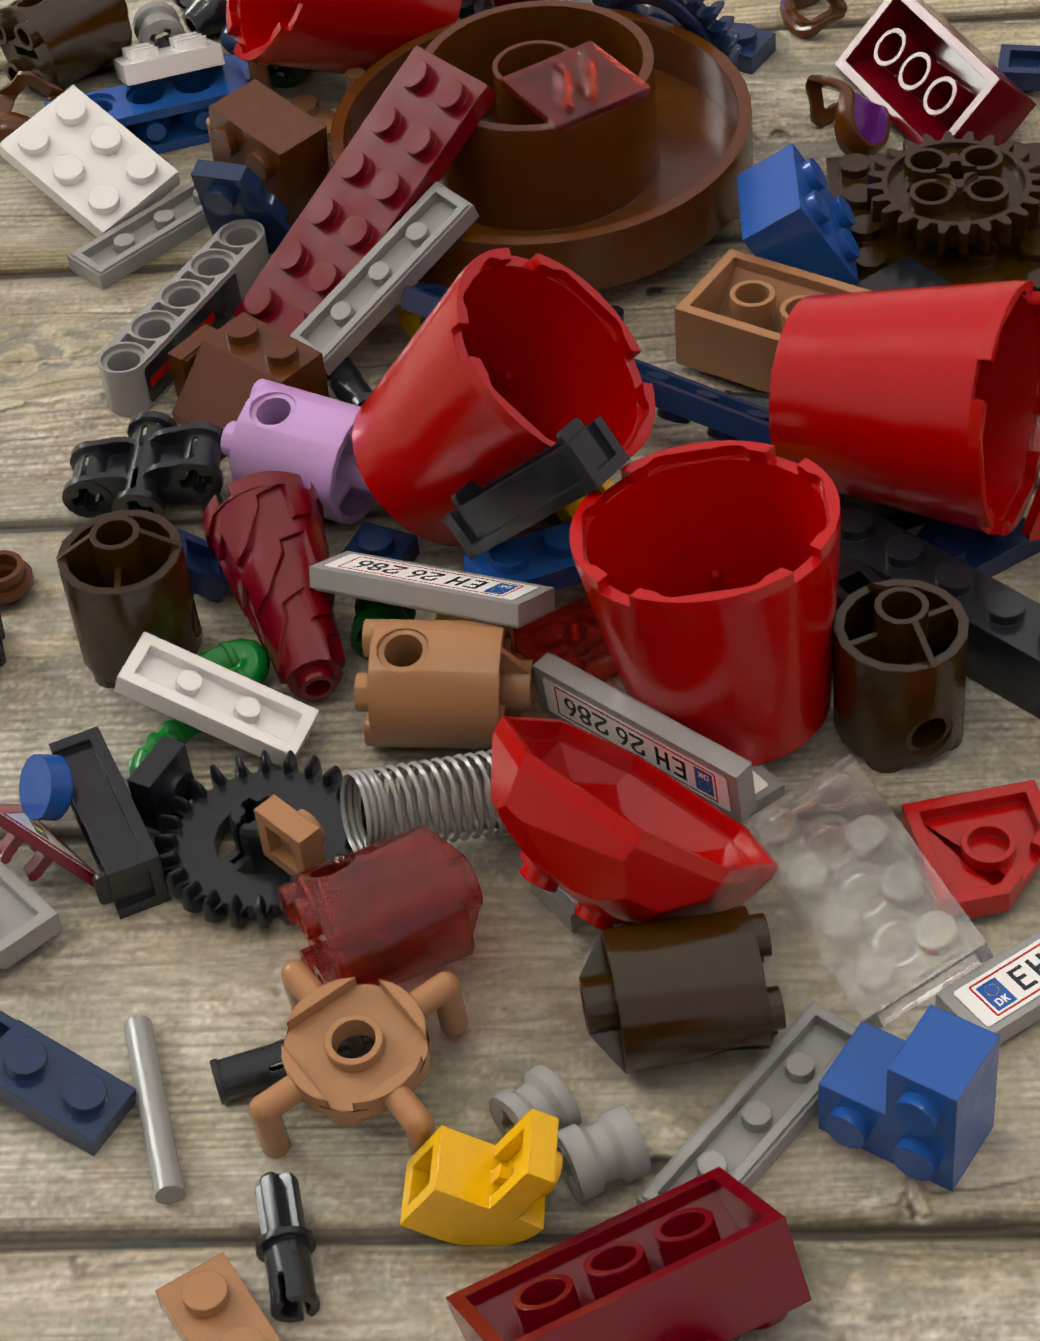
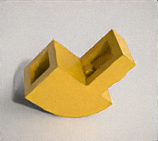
M532 1108L496 1145L441 1125L407 1161L400 1226L456 1245L507 1246L525 1241L537 1235L544 1229L546 1196L556 1186L562 1170V1154L557 1151L559 1118Z

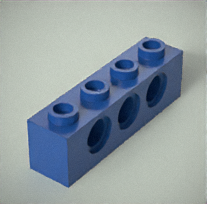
M238 59L226 61L225 64L131 86L124 84L84 94L154 152L161 154L209 143L206 119L209 117L208 107L247 84ZM52 101L44 102L45 106H47Z

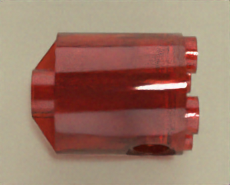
M426 825L416 826L322 864L290 875V882L277 887L282 907L292 926L299 924L309 944L308 947L299 950L300 959L310 968L323 985L333 980L355 977L357 984L380 985V979L397 985L473 954L475 946L473 932L480 907L483 905L480 884L468 858Z

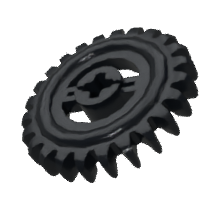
M266 750L261 752L260 766L255 773H251L245 766L241 756L236 755L235 778L231 780L224 777L217 766L212 764L210 766V777L213 789L210 791L206 790L201 783L190 778L188 787L193 804H190L186 798L174 795L173 806L171 807L173 815L162 814L159 817L161 834L155 836L154 846L160 856L168 894L176 899H181L184 910L188 912L199 913L203 911L205 921L219 923L228 916L232 928H243L249 919L256 920L258 929L269 928L275 917H280L285 924L296 922L297 911L304 910L310 915L321 911L319 900L322 898L329 901L339 899L343 895L341 884L349 885L354 883L360 877L358 866L366 863L370 856L363 858L358 856L352 850L347 840L340 804V791L343 780L340 768L337 765L332 766L323 775L320 760L314 755L307 762L304 772L301 774L299 773L296 756L292 750L287 752L280 771H274L270 756ZM274 794L296 811L304 809L311 813L325 833L326 840L323 843L329 874L309 889L263 853L254 809ZM361 797L362 821L367 836L366 815ZM231 829L236 848L223 859H220L217 853L221 840Z

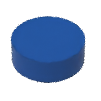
M33 754L26 760L20 775L19 797L23 812L31 820L56 821L61 819L67 812L73 796V776L70 766L60 755Z

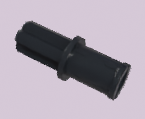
M271 1171L261 1176L260 1184L255 1189L261 1236L256 1241L255 1251L258 1259L264 1262L266 1266L271 1316L280 1322H300L305 1320L301 1301H305L306 1313L311 1317L316 1315L321 1305L320 1297L316 1290L311 1254L316 1249V1237L312 1230L307 1229L305 1225L298 1179L291 1172L277 1174Z

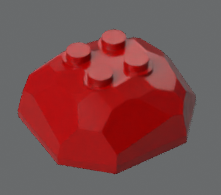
M502 716L493 732L491 801L501 823L522 849L519 856L524 863L519 873L527 881L545 891L556 892L558 887H560L578 901L574 909L575 913L585 922L598 929L614 927L615 923L628 925L675 916L712 914L734 908L735 906L742 905L768 883L779 867L747 827L633 752L561 719Z

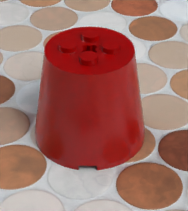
M227 0L226 25L227 33L237 37L238 42L233 52L241 60L256 64L345 74L350 68L360 67L366 71L374 63L403 44L430 31L457 22L462 0Z
M498 248L482 253L473 259L457 276L357 412L352 429V444L359 471L375 499L399 524L430 542L444 546L460 547V543L442 519L447 513L456 508L451 500V496L471 480L475 481L481 488L557 443V432L574 418H579L584 425H587L592 420L601 416L629 457H632L643 447L653 428L655 395L653 384L642 382L640 372L634 360V357L641 350L628 327L612 306L589 283L561 263L539 253L535 254L530 260L512 256L509 248Z
M1009 280L812 295L802 298L794 306L785 322L770 375L769 432L771 445H775L776 456L795 463L801 462L804 458L810 459L828 474L838 493L986 534L1005 536L1011 533L1021 521L1029 505L1040 470V451H1032L1037 417L1040 416V292L1033 291L1034 281Z
M736 440L708 441L677 446L650 454L620 468L622 480L603 493L596 490L590 492L578 506L571 522L569 540L573 561L626 694L752 763V767L776 760L796 750L820 729L827 718L831 704L833 629L837 608L842 522L840 498L832 479L821 467L808 458L795 463L777 457L775 445Z

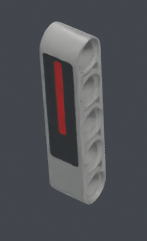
M239 219L222 226L101 352L98 357V365L108 406L113 413L119 416L130 417L153 408L174 385L167 353L203 325L207 324L215 329H220L235 318L232 316L233 312L270 259L265 229L260 222L252 219Z

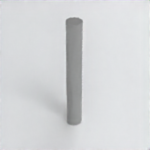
M137 1015L125 1021L124 1032L134 1086L136 1088L147 1157L156 1201L161 1204H172L184 1197V1185L152 1021L147 1016Z

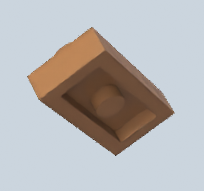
M223 1252L155 1290L161 1309L182 1341H282Z

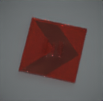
M592 41L500 78L502 87L558 133L651 94V86Z

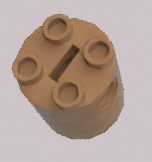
M365 619L362 630V648L364 656L369 657L368 672H358L356 674L354 700L356 711L366 712L364 720L366 746L492 749L493 732L502 716L520 717L526 711H534L537 692L533 671L535 660H519L516 658L514 633L511 627L472 620Z

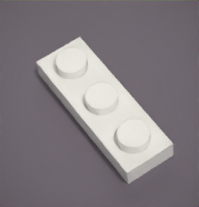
M145 631L118 674L114 688L116 693L260 758L261 752L266 750L271 762L280 767H283L289 750L294 752L297 759L319 712L318 709Z

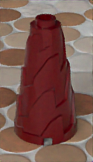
M264 471L250 474L227 484L230 497L222 504H218L216 494L212 497L204 510L202 519L205 539L211 552L219 561L243 614L248 618L260 643L268 653L280 683L287 684L290 691L297 694L298 697H303L307 700L323 699L336 689L344 675L342 668L345 666V656L333 610L335 594L316 591L315 588H310L309 566L329 558V546L324 530L326 526L324 523L323 505L312 482L310 489L304 487L301 476L298 474L284 471Z

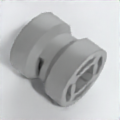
M623 1104L601 1112L597 1122L590 1126L582 1128L572 1124L558 1130L557 1151L562 1154L563 1158L561 1172L571 1193L579 1203H584L602 1195L606 1185L618 1179L631 1183L652 1173L650 1156L644 1138L632 1114Z

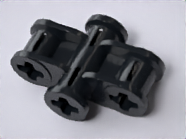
M158 411L137 413L130 419L127 430L128 437L122 436L84 441L73 448L70 457L73 475L72 479L64 486L62 494L63 503L69 511L86 518H94L97 515L118 510H146V507H149V512L164 517L166 510L164 504H179L211 499L215 494L217 496L221 492L224 483L223 472L220 469L221 461L226 457L220 448L223 429L207 422H193L178 426L172 417ZM147 427L146 435H143L144 428ZM194 439H197L196 446H193ZM89 457L88 464L85 465L86 459ZM208 476L207 482L203 483L204 477ZM97 494H100L99 500L96 501Z

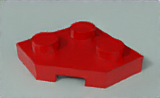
M1035 780L902 804V825L940 924L1009 911L1040 867V791Z

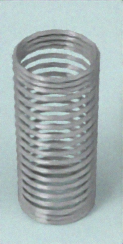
M492 749L486 752L481 750L475 754L469 752L464 754V756L457 754L453 757L445 756L442 759L436 757L430 761L424 759L419 761V763L411 761L407 765L402 762L397 764L396 767L390 764L385 766V768L378 766L373 770L363 768L346 772L341 783L340 804L344 830L352 850L363 858L379 855L381 852L386 854L390 849L394 852L400 851L402 847L410 850L413 845L417 848H422L426 843L430 847L435 845L436 842L440 845L445 844L447 840L454 843L459 838L466 841L470 836L477 839L481 835L489 837L492 833L496 835H501L504 831L508 833L496 815L491 801ZM486 761L490 764L489 772L486 768ZM475 763L479 766L478 775L475 770ZM464 764L468 768L467 778L463 771ZM453 766L455 767V769H456V771H457L456 780H455L454 775H453V773H452ZM442 768L446 773L445 783L441 775ZM430 771L435 775L433 784L430 778ZM419 772L423 776L422 787L418 779ZM408 774L412 779L411 790L407 782ZM396 777L400 780V794L396 786ZM385 778L389 783L388 795L384 786ZM484 779L490 799L491 817L489 816L485 800ZM473 782L478 798L479 818L474 802ZM462 785L467 801L468 820L463 804ZM451 788H452V792H453V796H454V801H455L457 821H456V819H455V815H454V811H453V806H452ZM440 791L444 805L445 821L441 809ZM429 795L433 810V820L430 812ZM361 796L366 815L367 836L362 821ZM418 800H419L420 809H421L422 823H421V819H420V815H419ZM407 804H408V809H409L410 822H409V818H408ZM496 820L500 826L498 829L495 828ZM485 822H486V824H487V826H488V828H489V829L486 830V831L484 830V828H485ZM474 824L477 828V832H473ZM462 825L464 826V828H465V830H466V834H462V833H461V832H462ZM451 826H452L453 831H454V833H455L454 836H451V835H450V833H451ZM428 829L432 835V839L430 840L427 838ZM440 829L444 835L442 838L439 837ZM405 831L409 838V843L405 842ZM417 831L421 838L419 842L416 840ZM394 834L398 841L397 845L393 844Z

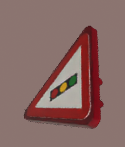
M0 803V827L8 831L0 842V860L2 863L8 864L21 844L25 842L31 850L36 852L23 868L30 881H36L40 878L52 861L94 887L92 878L97 873L40 820L29 819L23 812L20 804Z

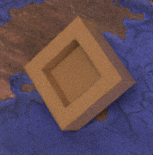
M275 794L254 809L263 853L267 858L308 889L329 874L323 843L326 840L325 833L311 813L304 809L296 811Z

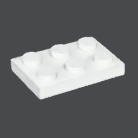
M197 31L168 37L170 43L168 47L158 49V46H154L150 42L121 48L123 57L115 58L113 62L117 78L127 86L223 65L225 61L221 44L207 39L206 35L197 34Z
M74 85L0 142L2 158L96 237L101 236L158 202L180 184L178 170Z

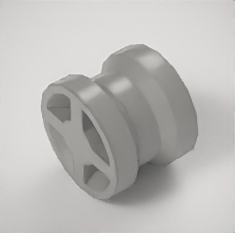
M154 1L147 3L138 9L133 18V30L139 43L150 42V44L158 46V49L170 46L168 37L186 33L180 23L178 13L171 5L165 2ZM168 33L161 38L155 39L158 34Z
M536 1065L526 1072L522 1085L516 1090H501L489 1101L490 1113L503 1137L532 1108L559 1118L558 1130L572 1124L580 1126L582 1122L580 1110L569 1089L555 1073L543 1065Z

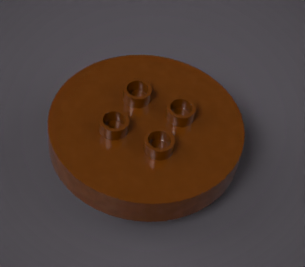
M540 0L498 6L430 31L403 44L374 63L354 82L337 107L331 125L330 145L334 166L416 45L482 81L498 94L438 182L473 204L479 214L477 220L419 280L425 284L438 283L448 288L473 259L482 253L498 248H509L512 256L529 260L537 253L549 257L575 272L595 290L611 288L641 279L686 258L708 243L729 223L739 209L737 175L753 166L751 97L746 82L739 70L724 53L697 34L673 23L635 12L603 8L574 1ZM544 69L617 72L602 112L562 130L560 129L577 88L508 85Z

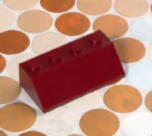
M884 0L835 62V65L872 103L883 105L888 109L890 121L910 141L917 145L923 144V134H928L937 141L943 140L945 131H950L955 139H962L968 131H972L976 141H982L985 137L994 135V145L999 146L1006 143L1037 105L943 16L923 0Z
M721 1167L704 1173L446 1297L449 1309L465 1341H731L751 1330L766 1329L778 1324L786 1317L787 1312L812 1300L786 1217Z

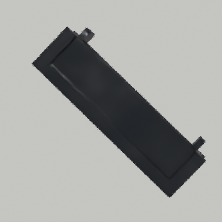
M601 416L592 420L587 425H584L579 418H574L557 432V443L481 488L475 481L471 480L451 496V500L456 508L447 513L442 519L471 560L598 489L630 460V457Z
M98 726L48 744L51 754L62 756L72 772L73 796L70 807L100 873L95 874L92 878L99 902L102 905L113 902L121 920L170 901L171 897L167 892L160 856Z

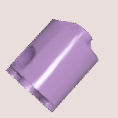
M263 378L257 380L252 387L250 398L246 401L237 421L229 422L223 430L221 437V452L226 456H230L229 465L233 481L264 471L295 473L301 476L304 487L310 489L311 482L314 485L323 505L324 518L349 525L363 519L377 500L370 492L359 471L353 451L352 429L360 406Z

